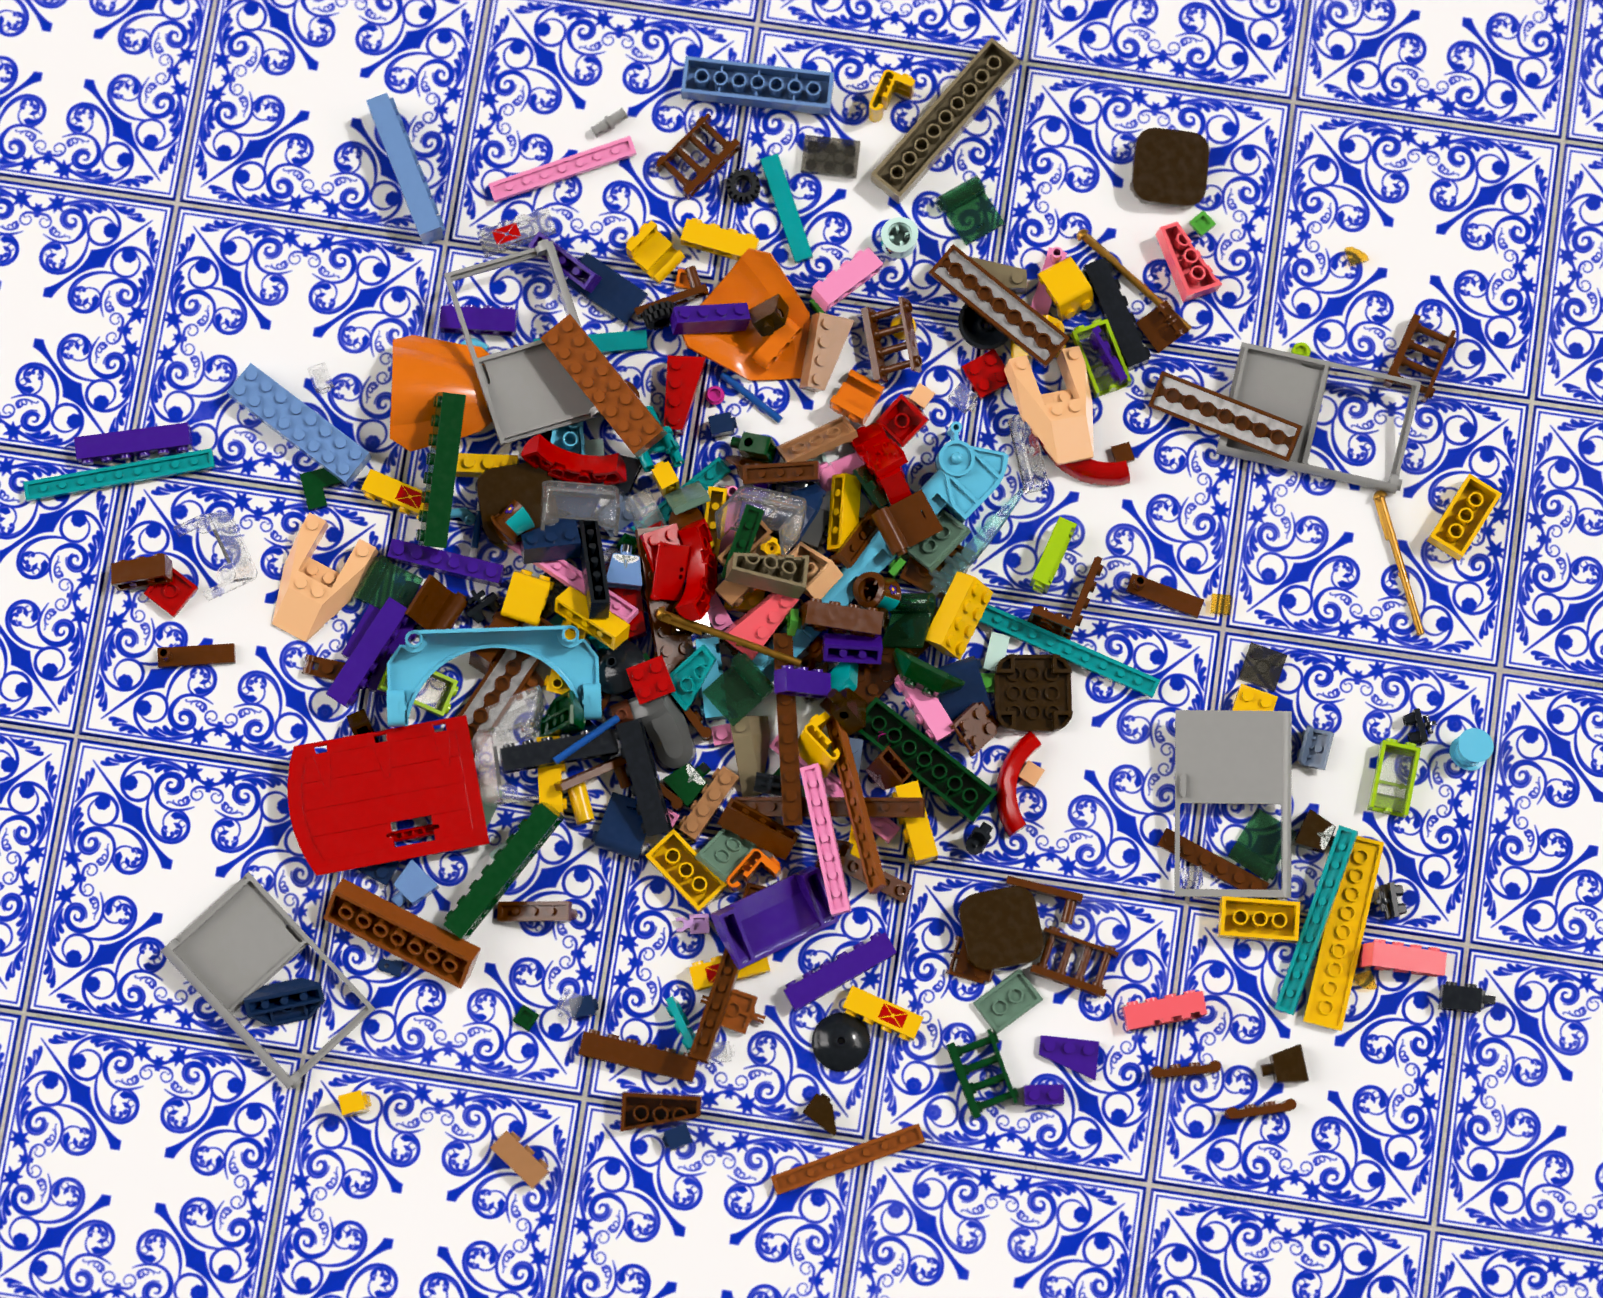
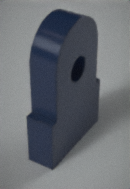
M381 959L378 962V968L382 972L400 977L404 962Z

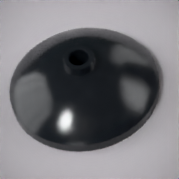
M964 304L959 313L958 327L961 336L969 345L981 350H993L1001 347L1009 340L988 321ZM984 323L989 324V327L984 328L982 325Z
M627 640L615 650L611 648L598 650L596 654L599 656L601 692L609 695H621L632 690L633 687L626 669L645 662L642 651L634 643Z
M845 1013L828 1015L818 1023L813 1032V1052L817 1060L830 1070L838 1072L852 1070L858 1067L868 1055L870 1049L868 1029L857 1017L854 1018ZM841 1037L845 1039V1043L843 1045H840L837 1042V1040Z

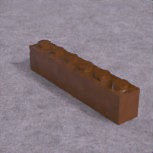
M593 1029L583 1033L579 1056L690 1083L694 1081L698 1062L689 1060V1053L684 1052V1055L676 1054V1050L665 1047V1050L657 1049V1045L646 1043L643 1046L639 1045L637 1040L627 1038V1041L619 1040L620 1036L608 1034L607 1037L602 1036L600 1031Z

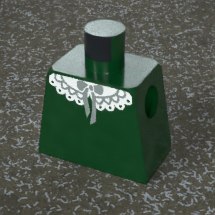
M743 432L742 438L733 436L730 447L738 449L743 457L768 462L769 464H772L774 461L777 446L772 437Z
M702 762L696 769L690 763H687L666 776L663 781L689 809L701 794L704 786L708 784L703 777L711 769L705 762Z

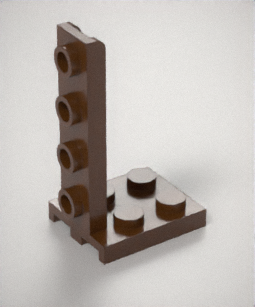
M1098 556L1094 558L1070 620L1066 619V616L1063 614L1049 612L1043 606H1033L1028 622L1070 640L1075 626H1080L1083 616L1080 615L1082 608L1086 610L1090 599L1087 596L1089 592L1093 593L1097 584L1094 581L1095 576H1100L1104 565H1101V561L1103 558Z
M836 840L843 873L867 885L860 858L850 854L854 844L848 841ZM818 858L815 867L819 868L822 875L820 861ZM883 871L886 886L879 892L905 903L912 885Z

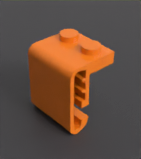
M851 369L848 373V378L843 382L836 396L833 395L831 398L830 408L836 413L842 414L851 421L863 426L885 387Z
M752 849L727 878L728 889L732 892H738L742 889L738 881L731 884L742 870L744 871L743 879L746 882L753 877L761 866L774 878H777L781 874L780 863L774 857L769 859L759 849Z

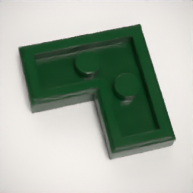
M324 468L300 474L308 510L313 511L328 507L324 488L342 484L341 481Z

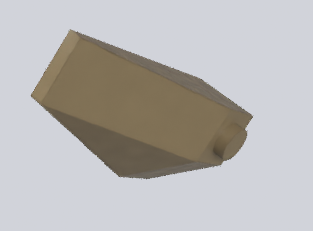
M744 716L729 719L742 797L762 795L761 792L753 790L756 772L765 773L771 737L768 716Z

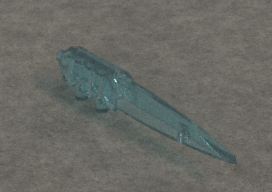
M1023 488L982 527L963 548L961 554L957 552L953 558L948 555L943 560L946 565L940 572L936 569L932 573L929 570L927 571L934 577L930 582L934 587L929 592L931 597L935 598L939 592L946 594L957 571L965 573L982 554L1015 508L1024 492Z

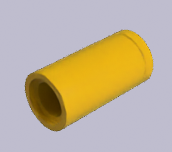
M585 782L567 789L576 824H584L595 820Z

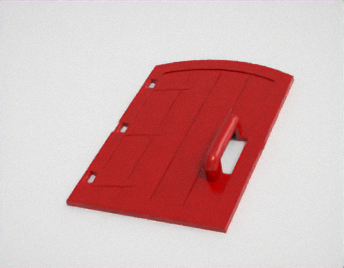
M466 715L303 744L293 748L288 772L287 797L289 814L299 847L316 876L490 844ZM446 724L445 731L435 732L433 726ZM386 735L387 741L375 743L374 737ZM327 746V752L316 754L314 748ZM426 816H431L432 824L397 831H393L391 823ZM435 835V840L399 847H395L394 844L396 842Z

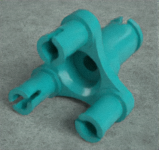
M646 406L661 425L653 406ZM670 426L663 427L668 433L637 458L640 460L644 472H650L654 469L650 456L653 453L665 452L669 454L673 467H680L685 463L679 451L680 446L674 440L673 431Z

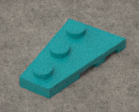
M705 644L699 647L669 674L676 690L671 695L685 712L690 708L717 660Z
M671 996L666 999L668 1007H666L667 1012L676 1021L674 1026L677 1032L681 1033L684 1038L682 1039L686 1050H691L696 1034L691 1027L688 1028L690 1022L681 1005Z

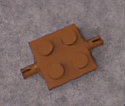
M733 989L721 1026L746 1034L748 1025L752 1020L763 1024L766 1016L755 1013L758 997ZM703 995L700 1003L706 1004L708 997Z

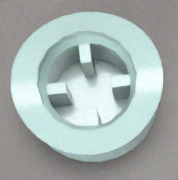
M896 217L888 220L881 229V246L883 251L888 256L896 259L905 258L914 251L918 239L916 224L905 217Z

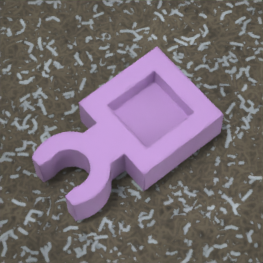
M689 914V920L683 917L676 918V922L681 921L684 923L682 928H676V932L682 933L686 929H690V935L710 934L709 914Z

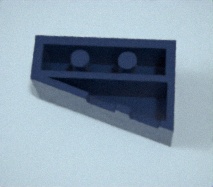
M570 515L522 534L520 551L523 564L580 558L581 540L575 515Z

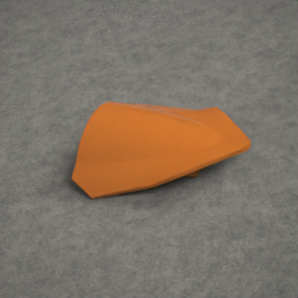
M748 248L719 285L700 305L747 303L750 310L771 297L780 294L789 306L786 324L774 331L772 335H766L765 337L760 335L752 324L751 319L746 331L682 334V337L688 349L749 381L801 379L810 327V312L772 253Z
M417 335L393 339L390 439L410 452L429 447V434L433 433L431 417L435 415L436 407H433V400L438 392L466 395L461 438L479 433L492 423L467 345ZM474 346L478 358L490 355L482 347Z

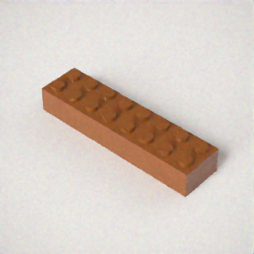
M571 314L567 315L541 337V340L637 458L668 434Z
M344 878L333 890L323 918L460 989L469 979L481 950L478 946L460 939L456 935Z

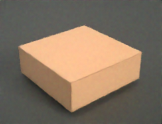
M919 383L910 395L909 400L925 409L935 396V393Z
M1028 760L1018 777L1035 787L1045 770Z

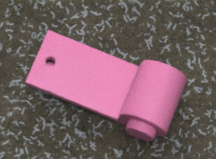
M853 452L830 463H827V461L820 463L819 483L826 492L831 491L832 475L847 473L858 476L869 470L859 458L857 452Z

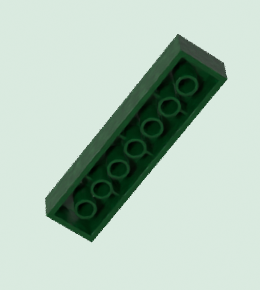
M438 392L437 396H434L433 407H436L435 415L431 417L433 433L429 434L428 445L431 446L430 453L426 455L428 472L424 473L423 478L426 488L421 494V502L424 504L418 521L421 522V528L417 529L416 540L419 541V545L447 548L466 395Z
M875 697L866 708L865 728L855 733L880 753L890 745V748L913 772L910 777L918 781L920 785L973 825L996 797L997 792L879 698ZM882 733H887L886 735H882V736L879 738V742H877V737H878L880 734H882Z
M536 803L532 807L529 818L527 820L524 818L520 822L517 833L515 835L511 834L505 841L507 844L503 850L499 849L493 856L495 859L491 865L487 864L481 871V878L472 882L469 886V893L466 896L462 895L456 903L458 904L457 908L454 911L450 910L444 919L446 921L443 925L460 939H468L564 820L565 817L548 803Z

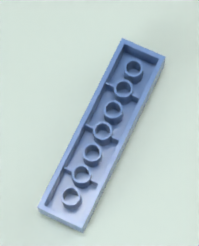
M685 56L681 97L688 100L830 115L834 73Z
M384 93L366 100L423 246L443 239V231L446 230L440 215H437L439 212L434 198H431L432 195L428 183L425 181L422 168L417 160L408 133L405 131L394 98H389L388 93Z
M252 363L247 366L227 391L231 399L319 466L338 478L347 487L350 486L372 458L370 453Z

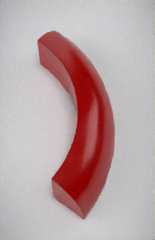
M541 434L533 436L525 444L521 453V457L534 468L540 467L547 471L549 476L563 481L583 485H591V482H604V485L626 482V467L619 453L600 456L578 454L552 444Z
M1037 437L1043 451L1054 464L1077 480L1106 486H1119L1130 483V473L1126 460L1121 462H1100L1087 459L1057 465L1044 449V444Z
M705 518L692 522L678 531L683 545L690 546L687 562L686 586L684 594L675 609L682 617L690 621H699L706 615L710 608L711 596L715 594L717 583L716 554L712 553L710 542L713 539Z
M1031 731L1025 734L1008 752L997 779V810L1008 837H1011L1026 826L1018 807L1016 787L1018 776L1024 763L1042 745Z

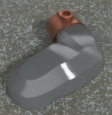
M670 694L641 706L636 696L610 706L612 716L617 715L620 719L615 726L642 718L646 734L653 746L655 760L661 768L676 771L687 763L691 764L695 759L696 747L691 737L687 720Z

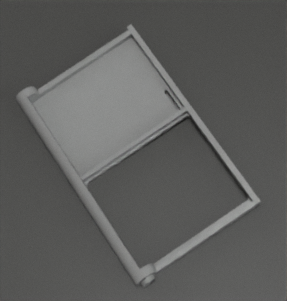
M548 239L539 241L535 248L444 274L500 446L602 416L542 340L478 358L452 283L456 280L545 255L566 316L571 314L581 326L553 241Z
M1242 342L1229 397L1303 426V429L1289 462L1221 435L1216 454L1395 494L1396 490L1400 491L1402 485L1399 474L1421 382ZM1331 367L1411 385L1392 471L1387 482L1308 464Z
M1175 710L1174 897L1228 896L1276 898V900L1287 901V898H1291L1292 712ZM1182 803L1280 804L1281 890L1180 888V805Z
M249 872L184 932L161 950V953L287 1089L292 1087L294 1090L302 1083L300 1079L375 1010L374 1006ZM307 945H310L366 1007L309 1061L290 1076L234 1016V1012L244 1004L243 1000L245 997L265 985Z

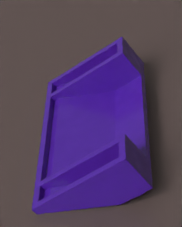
M811 866L710 914L720 939L739 970L839 921L837 916H832L830 913L824 880L819 868Z

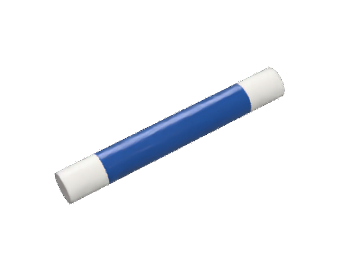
M478 503L469 557L476 559L482 527Z

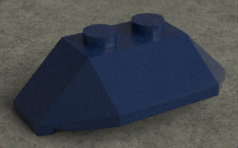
M818 484L791 492L790 496L785 499L779 513L774 517L772 522L773 535L778 540V544L786 551V555L798 545L819 512L827 492Z
M297 978L264 985L245 997L243 1001L248 1018L273 1027L310 1019L325 1002V997L320 982Z

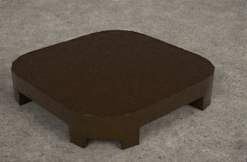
M1148 128L1142 131L1135 139L1133 145L1134 156L1130 191L1144 204L1153 203L1191 208L1203 199L1207 187L1210 152L1206 139L1198 133L1164 128Z
M526 462L484 470L479 475L475 484V490L477 492L482 530L489 540L505 544L498 537L490 516H496L498 513L501 514L513 499L524 507L535 525L534 528L522 534L558 520L552 476H549L548 472L540 467L536 469ZM522 534L518 535V537L516 538L517 542L521 541Z
M1010 654L1002 658L994 671V711L998 724L1005 730L1012 732H1054L1064 728L1071 720L1073 714L1071 665L1057 654Z
M1011 886L974 893L962 901L958 910V918L967 953L966 958L974 968L981 970V972H989L991 970L1029 964L1041 955L1044 948V938L1036 901L1033 894L1026 888Z

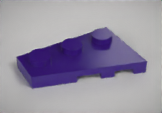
M1098 325L1091 331L1089 344L1093 351L1097 350L1099 353V360L1104 367L1107 366L1110 370L1109 375L1114 382H1118L1120 386L1127 381L1128 377L1115 355L1111 356L1110 345L1107 340H1102L1099 335L1101 329Z
M1040 1036L1039 1056L1096 1081L1099 1041Z

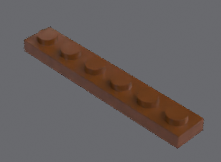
M1166 828L1157 846L1175 855V832ZM1180 835V858L1236 889L1266 890L1270 883Z

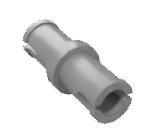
M621 107L610 116L606 115L604 120L591 127V129L598 138L609 129L613 130L615 125L628 118V116Z

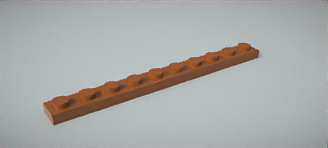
M831 715L826 723L832 750L834 751L838 748L840 751L836 766L869 894H876L886 886L881 860L848 734Z

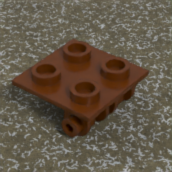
M1167 300L1136 322L1158 353L1189 331Z

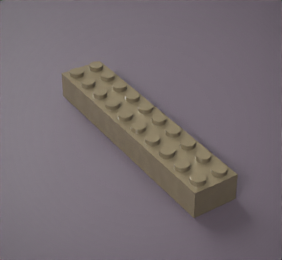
M991 37L871 173V182L900 204L1018 70L1020 60Z

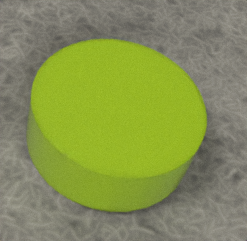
M1299 342L1293 346L1291 353L1309 357L1311 350L1306 343Z

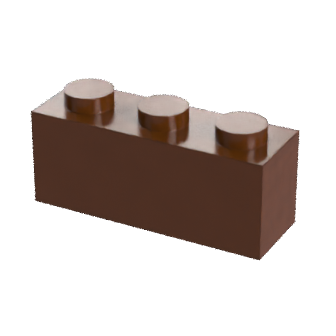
M163 553L111 563V585L118 591L173 582L172 560Z

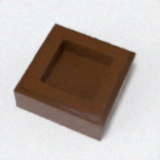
M1129 442L1111 447L1115 462L1126 460L1128 463L1135 460Z

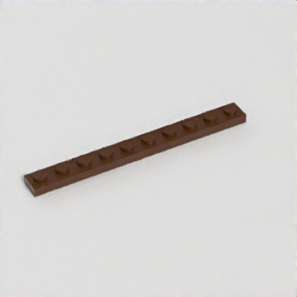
M773 633L774 650L794 657L793 637L787 635V633ZM774 658L775 670L782 669L784 665H792ZM776 694L783 826H801L803 821L796 696Z
M734 797L735 800L767 817H783L782 797ZM801 797L802 817H810L806 797ZM827 797L831 817H849L845 797ZM864 797L868 815L871 818H925V798Z
M747 882L742 898L766 886ZM726 947L688 1056L689 1060L705 1064L709 1063L740 971L737 969Z

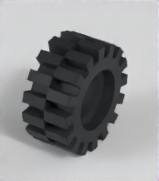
M741 168L740 171L736 169L735 173L731 172L730 177L727 178V194H729L730 199H733V202L736 203L738 201L741 205L743 202L749 204V201L753 202L755 197L759 196V177L756 176L754 171L751 172V169L747 168V170H744V168ZM741 180H746L750 183L751 187L749 191L742 193L736 189V184Z
M661 301L659 304L655 303L654 306L650 305L648 308H645L642 312V317L646 328L651 331L654 329L655 331L658 328L661 330L664 329L663 327H669L671 324L670 316L675 307L672 301Z

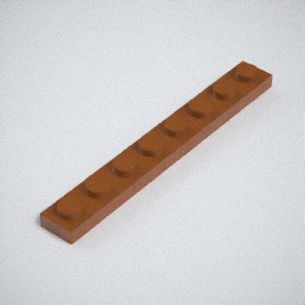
M918 1123L773 1175L771 1179L777 1195L919 1145L924 1143L925 1139Z

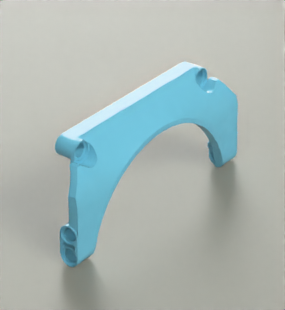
M572 625L412 630L406 634L405 645H399L387 662L388 727L408 726L409 715L417 694L429 677L441 666L462 654L487 648L516 650L544 662L574 692L584 710L585 719L602 720L599 656L585 639L579 640V630ZM567 629H573L576 632L574 639L568 640L565 637ZM411 634H417L420 637L418 644L412 645L409 643L408 638Z

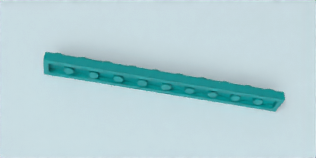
M210 448L23 482L26 501L30 502L214 469L215 461L213 450Z
M987 604L979 621L981 624L1047 653L1060 655L1070 663L1150 698H1153L1160 679Z
M1341 825L1338 827L1274 1008L1276 1010L1293 1016L1295 1014L1358 836V831Z

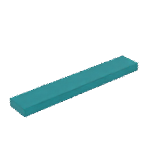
M774 154L760 159L795 264L812 259L813 254L779 155Z
M646 330L588 334L602 353L648 350Z
M717 457L682 487L699 481L704 489L708 491V486L713 487L731 473V470L720 457ZM666 500L633 525L631 530L635 533L636 529L648 528L660 521L663 522L664 526L668 524L672 509Z

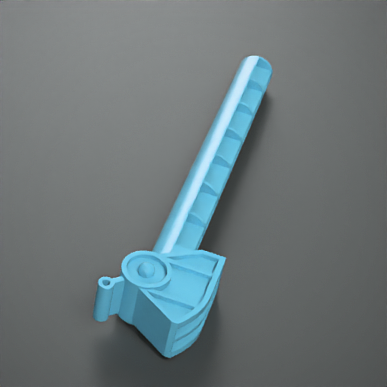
M955 421L947 429V434L951 437V441L946 443L936 456L935 468L937 472L919 490L922 489L935 515L945 507L958 521L963 523L999 486L1005 475L1009 456L1004 452L970 446L968 443L959 440V432L962 429V425L960 422ZM879 531L873 536L851 568L847 569L843 566L840 569L843 576L821 599L823 603L836 601L840 602L842 606H848L855 599L853 584L856 578L866 572L880 573L895 559L897 555L892 556ZM787 624L778 633H787ZM805 626V630L797 629L795 636H792L793 656L797 658L821 632L814 631L813 627ZM773 638L765 647L774 650ZM758 653L741 670L746 682L760 694L774 681V658Z

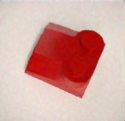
M900 394L875 422L880 423L903 448L926 426L929 419L905 395Z

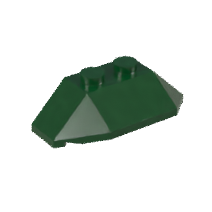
M897 647L892 654L901 681L905 682L904 684L909 688L921 690L922 694L927 697L933 696L936 698L961 690L965 684V681Z
M569 690L552 701L545 717H542L539 721V737L560 736L571 733L573 736L584 730L586 724L584 710L573 691Z

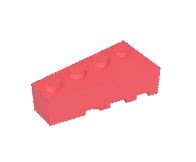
M1174 222L1160 227L1155 235L1182 301L1186 302L1218 291L1222 285L1221 281L1214 276L1213 270L1204 262L1201 257L1202 255L1194 248L1190 238L1180 224Z
M771 592L723 632L764 646L799 599ZM726 640L751 660L758 654V652L748 648L736 646V642Z
M1374 939V942L1361 944L1357 968L1364 969L1374 966V970L1382 971L1391 970L1392 968L1394 972L1409 973L1411 971V974L1440 977L1445 976L1447 952H1440V948L1428 947L1427 950L1422 949L1421 945L1411 944L1410 947H1406L1402 942L1386 944V940Z
M1203 991L1183 992V995L1179 996L1169 994L1165 995L1164 999L1157 1000V997L1145 999L1146 1002L1139 1004L1138 1001L1127 1002V1006L1122 1008L1126 1030L1132 1031L1204 1017L1207 1015Z

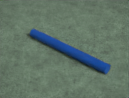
M726 372L720 375L722 380L778 424L782 421V416Z
M614 715L553 758L554 762L559 764L618 723L620 721L619 717Z

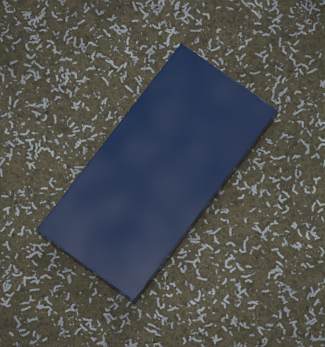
M586 252L580 261L602 277L601 281L592 293L583 289L569 277L566 279L567 285L627 325L636 313L634 308L642 305L648 293Z

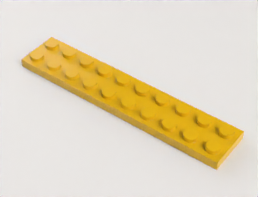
M1361 836L1356 838L1322 935L1303 1022L1342 1031L1384 842Z

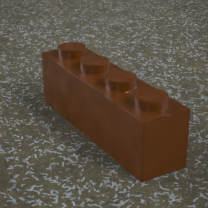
M730 798L717 822L723 829L737 834L740 838L748 840L757 847L765 849L775 857L784 860L788 857L799 836V833L733 798Z

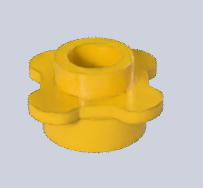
M774 537L761 544V550L766 555L775 554L776 556L783 553V547L779 546L778 540Z

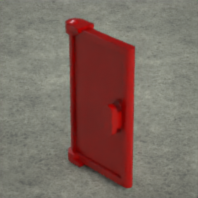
M658 542L652 592L649 599L680 601L683 596L690 546Z

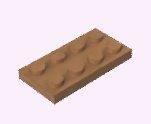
M842 416L777 446L776 449L785 463L802 462L815 459L826 451H832L839 445L849 443L857 438L858 434L847 418Z

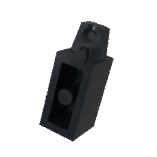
M1446 982V985L1440 986L1438 1005L1440 1010L1479 1013L1481 1008H1484V1004H1495L1496 996L1485 995V991L1482 988H1477L1476 984H1465L1464 987L1457 986V982Z

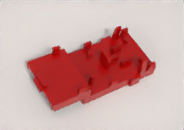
M874 422L867 427L862 426L856 430L858 437L849 442V444L857 452L869 472L879 479L904 465L908 460L904 451L897 443L887 437L882 428L883 426L880 423Z

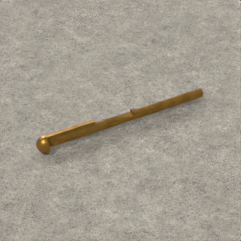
M1081 229L1078 231L1077 240L1079 242L1083 240L1102 258L1105 257L1107 262H1111L1112 267L1155 305L1158 306L1164 302L1145 283L1143 284L1118 262L1117 258L1089 235V230ZM1179 316L1188 330H1190L1192 326Z
M1379 490L1375 492L1373 500L1375 501L1385 539L1390 541L1399 570L1398 576L1402 582L1417 636L1425 634L1385 501V497L1388 495L1385 491Z
M665 606L659 607L656 610V617L660 621L702 635L703 632L723 640L733 641L737 643L736 646H742L800 667L801 659L696 621H690L682 616L665 611Z

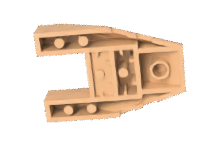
M1080 347L1064 348L1056 359L1067 390L1046 394L1040 393L1027 356L1009 359L1004 372L1020 416L1031 427V432L1034 436L1038 437L1044 444V449L1055 463L1062 465L1092 459L1094 457L1093 403L1086 364Z
M310 512L302 524L284 564L272 625L304 642H307L325 623L337 615L346 604L351 602L379 553L376 547L359 539L340 573L317 562L311 556L329 525L325 520Z

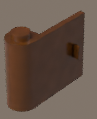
M922 489L889 507L886 506L871 515L892 556L897 555V557H901L908 553L907 549L944 530Z
M429 574L405 614L425 630L452 629L468 604L466 601L467 597L458 591L456 594L451 592Z

